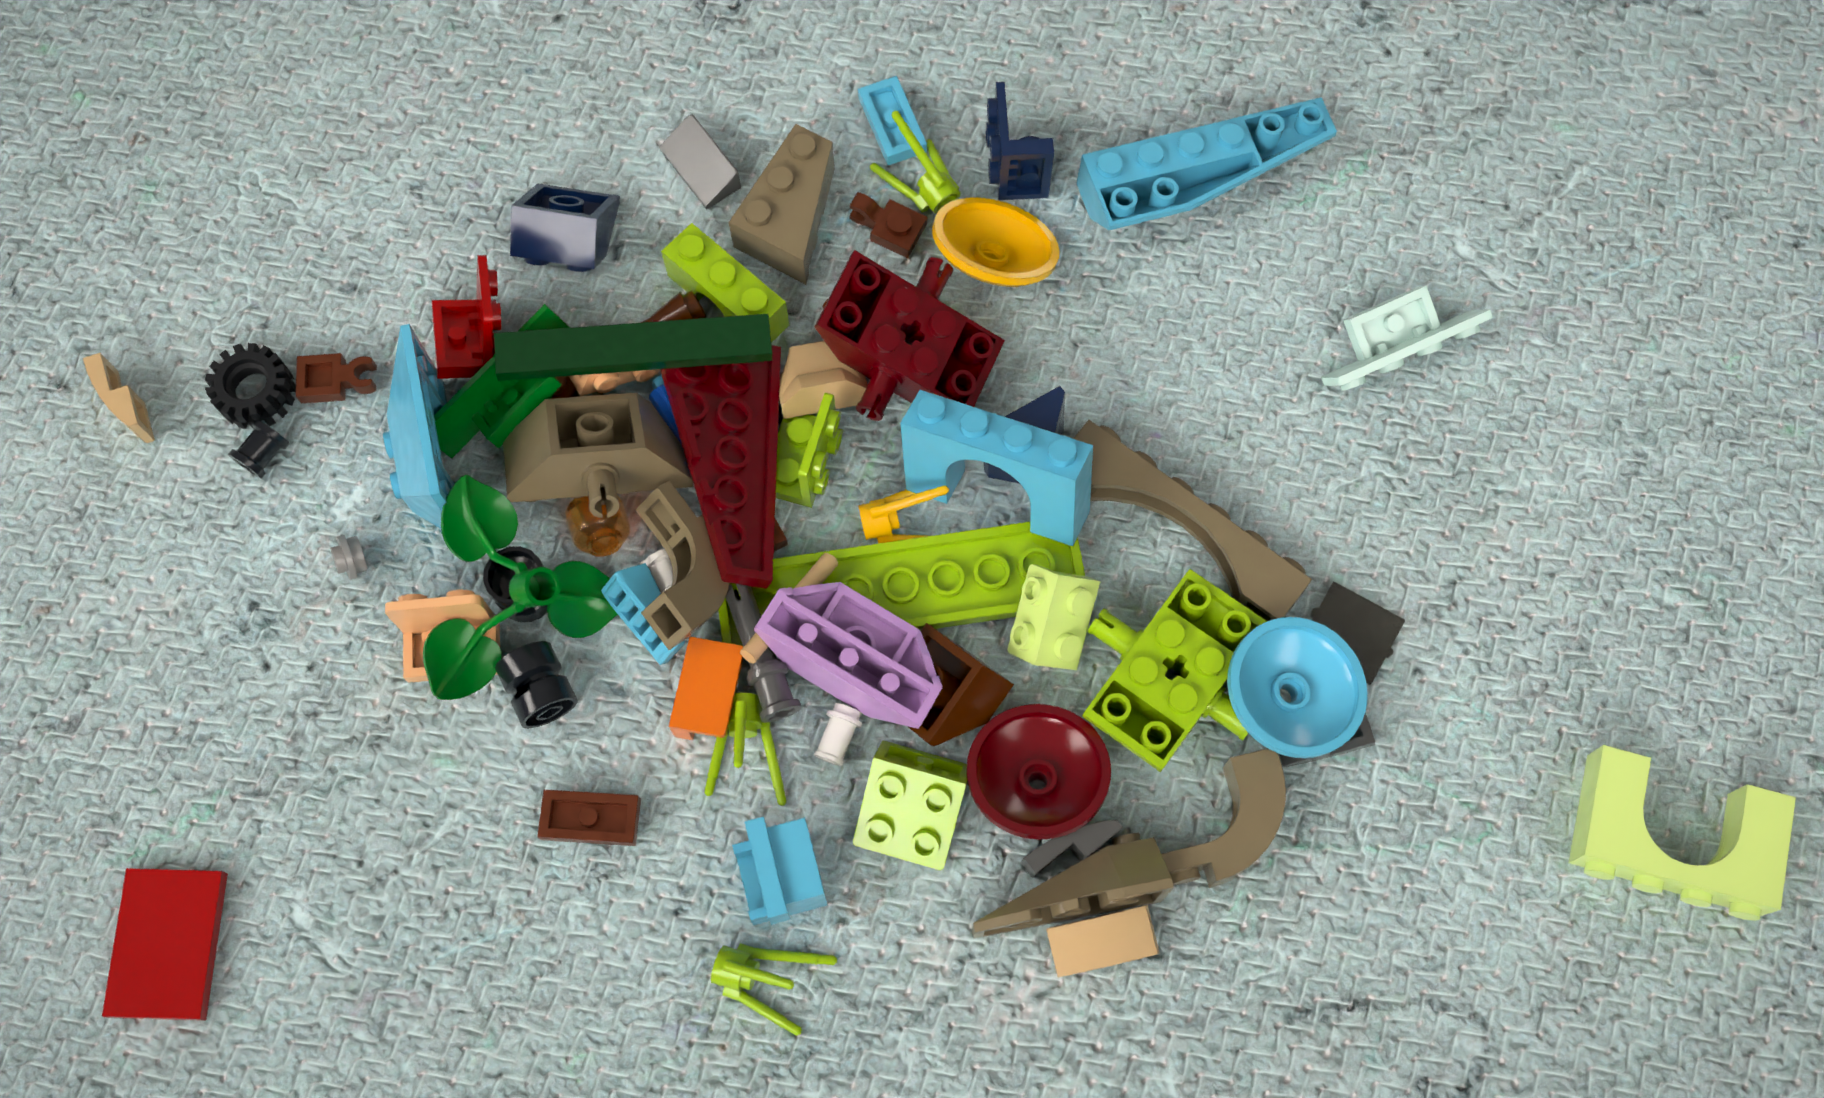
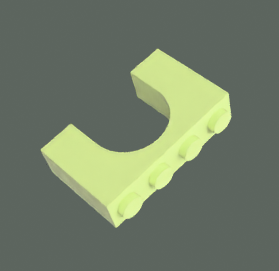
M1602 745L1587 755L1568 863L1584 867V873L1594 878L1612 880L1616 876L1631 880L1633 888L1644 892L1662 893L1663 890L1680 894V900L1690 905L1710 907L1713 903L1729 908L1728 913L1731 916L1740 919L1760 920V917L1781 910L1796 797L1749 784L1728 793L1721 841L1715 856L1706 865L1685 864L1664 853L1652 840L1645 825L1643 808L1651 758Z

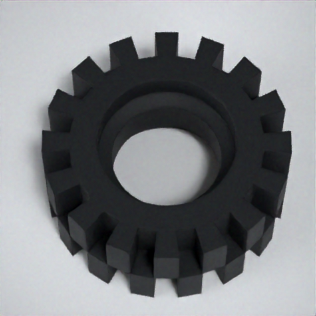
M248 343L247 351L241 344L233 346L235 354L231 356L224 350L219 354L224 361L219 364L213 360L209 366L215 375L206 373L205 381L210 386L205 388L206 394L211 399L210 402L227 421L231 424L235 423L239 428L246 429L248 424L253 428L252 424L256 419L264 420L268 426L276 423L272 417L276 413L283 418L288 413L283 407L284 403L292 406L295 401L290 392H296V384L292 381L294 377L280 357L264 345L260 349L256 343ZM253 374H262L266 377V385L258 395L244 400L236 396L238 385L246 377Z

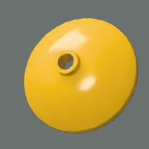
M971 197L951 201L940 208L932 226L935 244L950 264L964 274L992 285L1021 287L1042 281L1052 274L1060 255L1059 245L1055 236L1043 222L1029 212L999 200Z

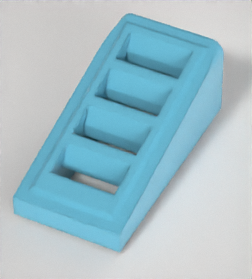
M644 563L613 574L601 590L604 597L659 665L668 663L685 644V640L671 650H668L641 614L661 594L649 567Z

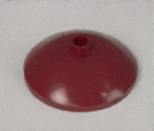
M1022 705L998 714L987 722L976 735L967 758L968 787L976 806L982 814L1000 829L1028 839H1053L1077 831L1091 821L1098 813L1109 791L1111 763L1102 738L1080 716L1069 710L1052 705ZM1033 780H1041L1046 786L1042 789H1034L1029 783Z

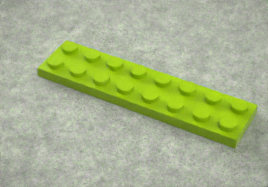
M1030 522L775 558L773 559L772 583L767 589L752 587L762 616L779 589L790 587L794 589L824 553H829L836 558L838 566L822 584L841 582L921 631L926 623L938 629L1016 617L1022 595V587L1031 564L1040 565L1056 572L1085 576L1078 537L1074 545L1070 546L1031 533ZM730 583L734 590H738L736 584ZM725 597L724 602L718 609L722 642L737 644L743 647Z

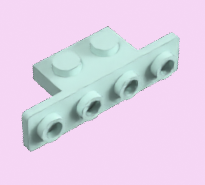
M1427 286L1416 287L1343 320L1358 361L1322 376L1324 386H1340L1342 391L1360 386L1367 381L1365 375L1378 370L1379 373H1386L1405 365L1403 358L1416 353L1417 356H1424L1443 348L1441 341L1454 336L1455 339H1462L1476 334L1481 330L1479 324L1493 318L1491 310H1471L1440 324Z

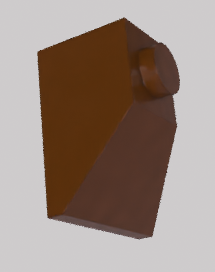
M926 623L921 633L931 656L936 676H939L943 688L919 729L908 728L934 747L989 722L1014 684Z

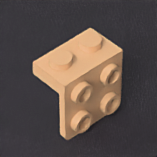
M464 589L452 590L446 593V597L428 598L422 594H405L400 596L398 601L385 604V614L403 633V678L408 683L428 681L423 662V647L428 634L439 623L450 619H464L477 630L482 623L495 616L480 595H475V592ZM500 623L483 635L497 642L499 646Z

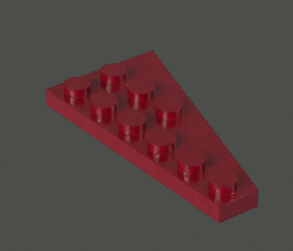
M772 345V361L660 369L721 579L723 582L767 589L773 581L781 347Z

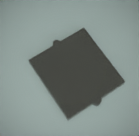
M1334 581L1319 608H1313L1310 616L1313 618L1312 621L1333 630L1351 647L1363 668L1368 685L1372 684L1385 658H1389L1394 651L1391 646L1405 622V619Z

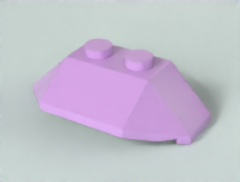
M841 582L809 585L794 589L792 587L779 589L754 628V631L775 655L787 665L789 670L871 718L919 729L943 688L939 676H936L934 665L921 631Z

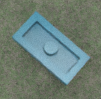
M897 76L858 88V99L888 166L916 156L891 116L893 111H898L927 153L926 140Z

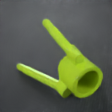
M893 111L891 114L893 120L927 171L917 182L920 188L919 194L878 164L872 163L870 169L912 200L922 213L930 208L934 214H937L945 204L960 198L959 186L950 176L933 141L930 139L926 140L931 161L898 111Z
M735 693L727 734L723 738L716 737L704 793L706 796H711L714 793L728 732L731 737H734L733 764L736 768H740L743 765L745 738L757 736V729H760L777 803L780 806H784L787 800L770 722L764 723L761 721L760 712L762 711V706L757 694Z
M742 943L739 944L737 949L723 945L713 965L711 983L724 987L723 996L743 1003L781 1028L796 1036L802 1033L800 1026L743 991V988L751 990L756 981L788 990L794 988L793 980L760 970V962L753 959L835 965L837 957L818 953L754 948Z

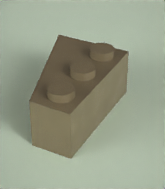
M795 124L729 221L734 248L805 285L807 284L809 266L818 239L817 233L822 214L824 215L835 169L832 141Z

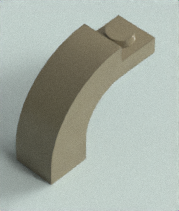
M669 480L658 486L635 510L664 547L672 564L673 581L671 587L663 591L641 612L667 649L671 650L687 639L717 612L724 602L730 583L723 582L721 579L703 514L696 517L684 498Z
M1264 749L1229 758L1223 766L1232 799V817L1229 827L1222 836L1211 842L1162 853L1172 877L1173 885H1180L1200 879L1199 871L1202 870L1205 872L1209 889L1222 885L1242 874L1269 847L1280 827L1286 801L1285 777L1278 753L1270 749Z

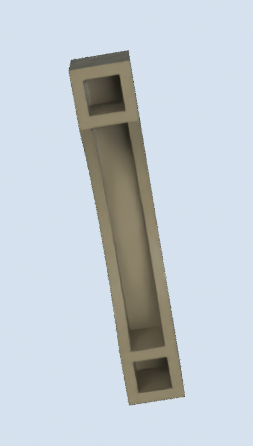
M1088 420L1073 438L1093 445L1090 501H1114L1137 505L1159 513L1183 527L1203 545L1217 563L1228 584L1231 597L1264 620L1270 621L1285 617L1312 581L1306 575L1305 569L1297 561L1289 557L1282 558L1268 548L1267 542L1259 534L1251 530L1244 531L1230 521L1231 518L1224 509L1213 503L1207 504L1195 496L1192 488L1185 481L1177 477L1170 478L1157 468V464L1150 456L1141 451L1134 452L1121 443L1120 437L1109 427L1104 425L1098 426L1091 420Z

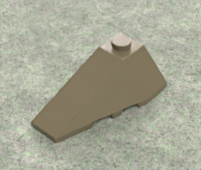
M1140 833L1121 835L1111 839L1112 846L1101 849L975 921L972 926L973 938L976 939L1159 903L1174 888L1172 877L1154 837L1141 840Z

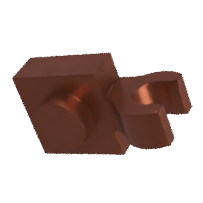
M857 192L850 204V208L853 211L849 219L872 229L870 241L909 258L927 225V216L889 199L883 209L871 197Z

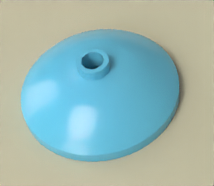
M1299 617L1273 619L1257 626L1248 633L1238 644L1232 655L1227 677L1228 693L1232 708L1245 730L1266 748L1288 757L1314 758L1328 754L1341 747L1358 730L1367 706L1368 693L1365 674L1351 647L1328 627ZM1280 689L1289 692L1291 702H1286L1282 699Z

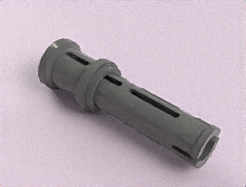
M730 584L726 600L744 647L756 633L754 628L761 618V613L752 586L736 584L738 590H734ZM769 647L755 663L749 662L751 669L747 671V681L750 686H755L763 709L760 712L762 722L769 723L787 718L802 708L800 701L793 698L785 676L788 673L787 665L780 659H777L775 653Z

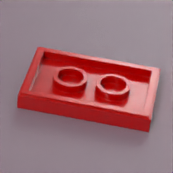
M126 868L102 1017L206 1021L228 873L205 870Z

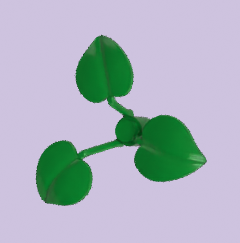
M463 475L454 483L446 496L447 503L443 505L441 513V531L448 549L465 562L477 561L487 553L492 561L513 570L515 575L510 581L509 593L514 602L505 610L482 623L477 630L464 619H450L439 623L431 630L424 643L423 662L431 692L439 700H455L469 696L492 680L496 674L495 666L501 659L502 652L497 642L483 635L489 629L515 613L522 612L524 608L548 605L547 615L553 627L561 634L571 638L591 636L600 631L618 615L601 591L610 578L590 564L581 561H568L555 566L553 570L546 567L527 569L524 562L517 563L500 555L495 549L505 548L510 545L517 532L518 518L513 505L501 492L475 480L470 475Z

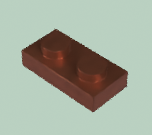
M544 789L537 837L540 840L636 846L641 798L639 795Z

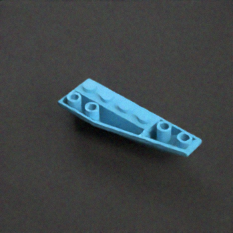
M1322 97L1082 154L1076 184L1089 218L1109 231L1191 211L1335 137L1337 130Z

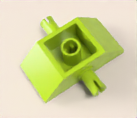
M1191 569L1187 571L1144 631L1142 629L1138 632L1109 613L1106 608L1101 610L1098 614L1099 618H1095L1087 633L1094 635L1120 653L1121 662L1082 714L1083 718L1159 772L1164 769L1201 717L1205 719L1207 716H1210L1237 735L1240 740H1244L1248 732L1238 720L1232 708L1229 695L1224 693L1227 689L1224 687V684L1227 682L1229 664L1236 647L1248 633L1257 626L1267 622L1266 620ZM1167 669L1175 670L1180 674L1173 680L1165 676Z

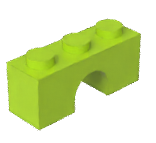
M693 223L687 226L661 251L668 277L687 293L692 290L698 300L703 296L708 297L725 317L768 314L771 343L789 326L786 301Z

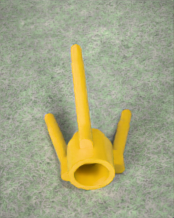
M943 485L920 493H913L905 489L888 497L858 505L865 539L877 538L879 544L927 537L928 535L892 534V530L900 528L897 511L945 495L949 492V488Z

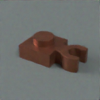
M341 353L297 356L296 398L301 404L344 401L346 389L353 388L361 394L373 393L376 391V385L373 380H361L359 377L365 371L377 370V365L372 358L366 356L357 357L349 364H346V359Z

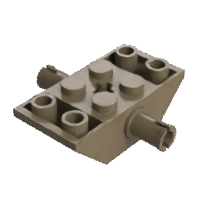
M576 390L575 397L545 399L513 429L503 442L507 499L510 502H535L546 499L589 496L588 506L590 512L598 518H603L601 505H606L608 518L615 515L619 510L620 503L617 494L652 491L669 480L675 488L693 487V480L682 444L653 404L637 392L609 395L594 392L592 395L580 396Z

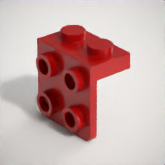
M477 255L476 300H432L437 379L472 378L495 354L493 330H501L500 303H496L495 299L491 300V296H498V281L496 269L488 270L487 255Z

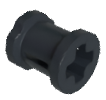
M256 419L252 424L254 430L238 450L232 449L228 456L244 469L262 479L266 474L264 471L266 465L280 448L286 449L290 443L274 429Z

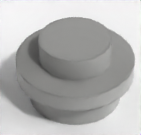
M345 535L337 536L338 546L330 548L338 574L347 572L350 580L356 579L357 573L367 571L359 539L357 536L346 538Z

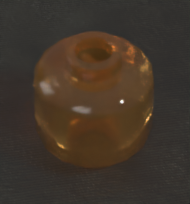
M618 495L619 510L615 515L608 518L606 505H601L603 518H598L590 512L588 506L589 496L574 498L570 501L565 510L566 522L572 541L580 551L596 557H604L617 552L627 540L630 534V523L623 502Z

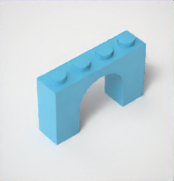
M919 390L900 423L906 490L920 493L945 485L949 488V492L933 499L947 504L965 472V460H977L991 464L1015 478L1027 492L1031 505L1030 532L1073 546L1090 513L1093 445Z

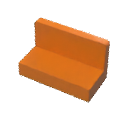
M689 636L669 722V728L676 738L693 740L695 733L720 738L726 736L743 657L740 653L743 648L741 645Z

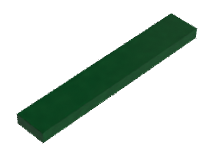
M768 314L494 333L495 367L498 381L772 361Z

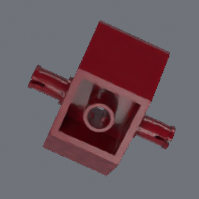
M854 250L814 326L840 362L870 379L860 402L856 406V410L861 415L865 413L866 409L870 410L866 417L874 421L882 420L883 413L893 393L912 403L919 390L974 407L1005 342L1004 339L938 300L949 277L953 273V268L949 263L945 264L943 270L939 269L944 261L936 257L928 258L926 267L917 285L914 286Z

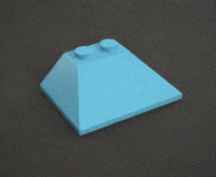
M406 324L400 326L387 409L389 431L383 433V440L389 458H394L396 472L390 473V481L396 499L402 498L413 513L441 529L442 508L447 503L446 496L454 482L443 467L434 415L447 403L443 379H437V369L411 325Z

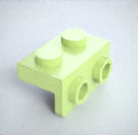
M1031 564L1022 587V595L1015 622L1011 629L1008 653L1035 666L1077 670L1100 581L1087 576L1056 572L1040 565Z

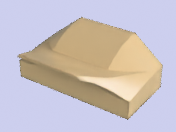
M825 341L790 347L783 372L780 374L779 403L783 419L818 413L824 393L834 395L836 409L857 406L868 386L865 376L840 362Z

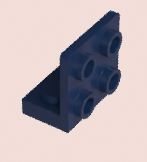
M996 82L995 98H987L988 122L985 125L986 147L990 148V158L988 159L989 184H997L998 200L1049 198L1054 159L1053 138L1026 136L1018 140H1009L1005 82Z

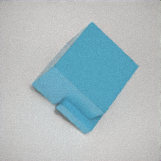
M764 816L744 821L749 840L733 844L732 847L738 861L749 907V918L753 926L769 921L773 925L791 920V915L827 906L828 903L806 819L801 818L771 827L767 826Z

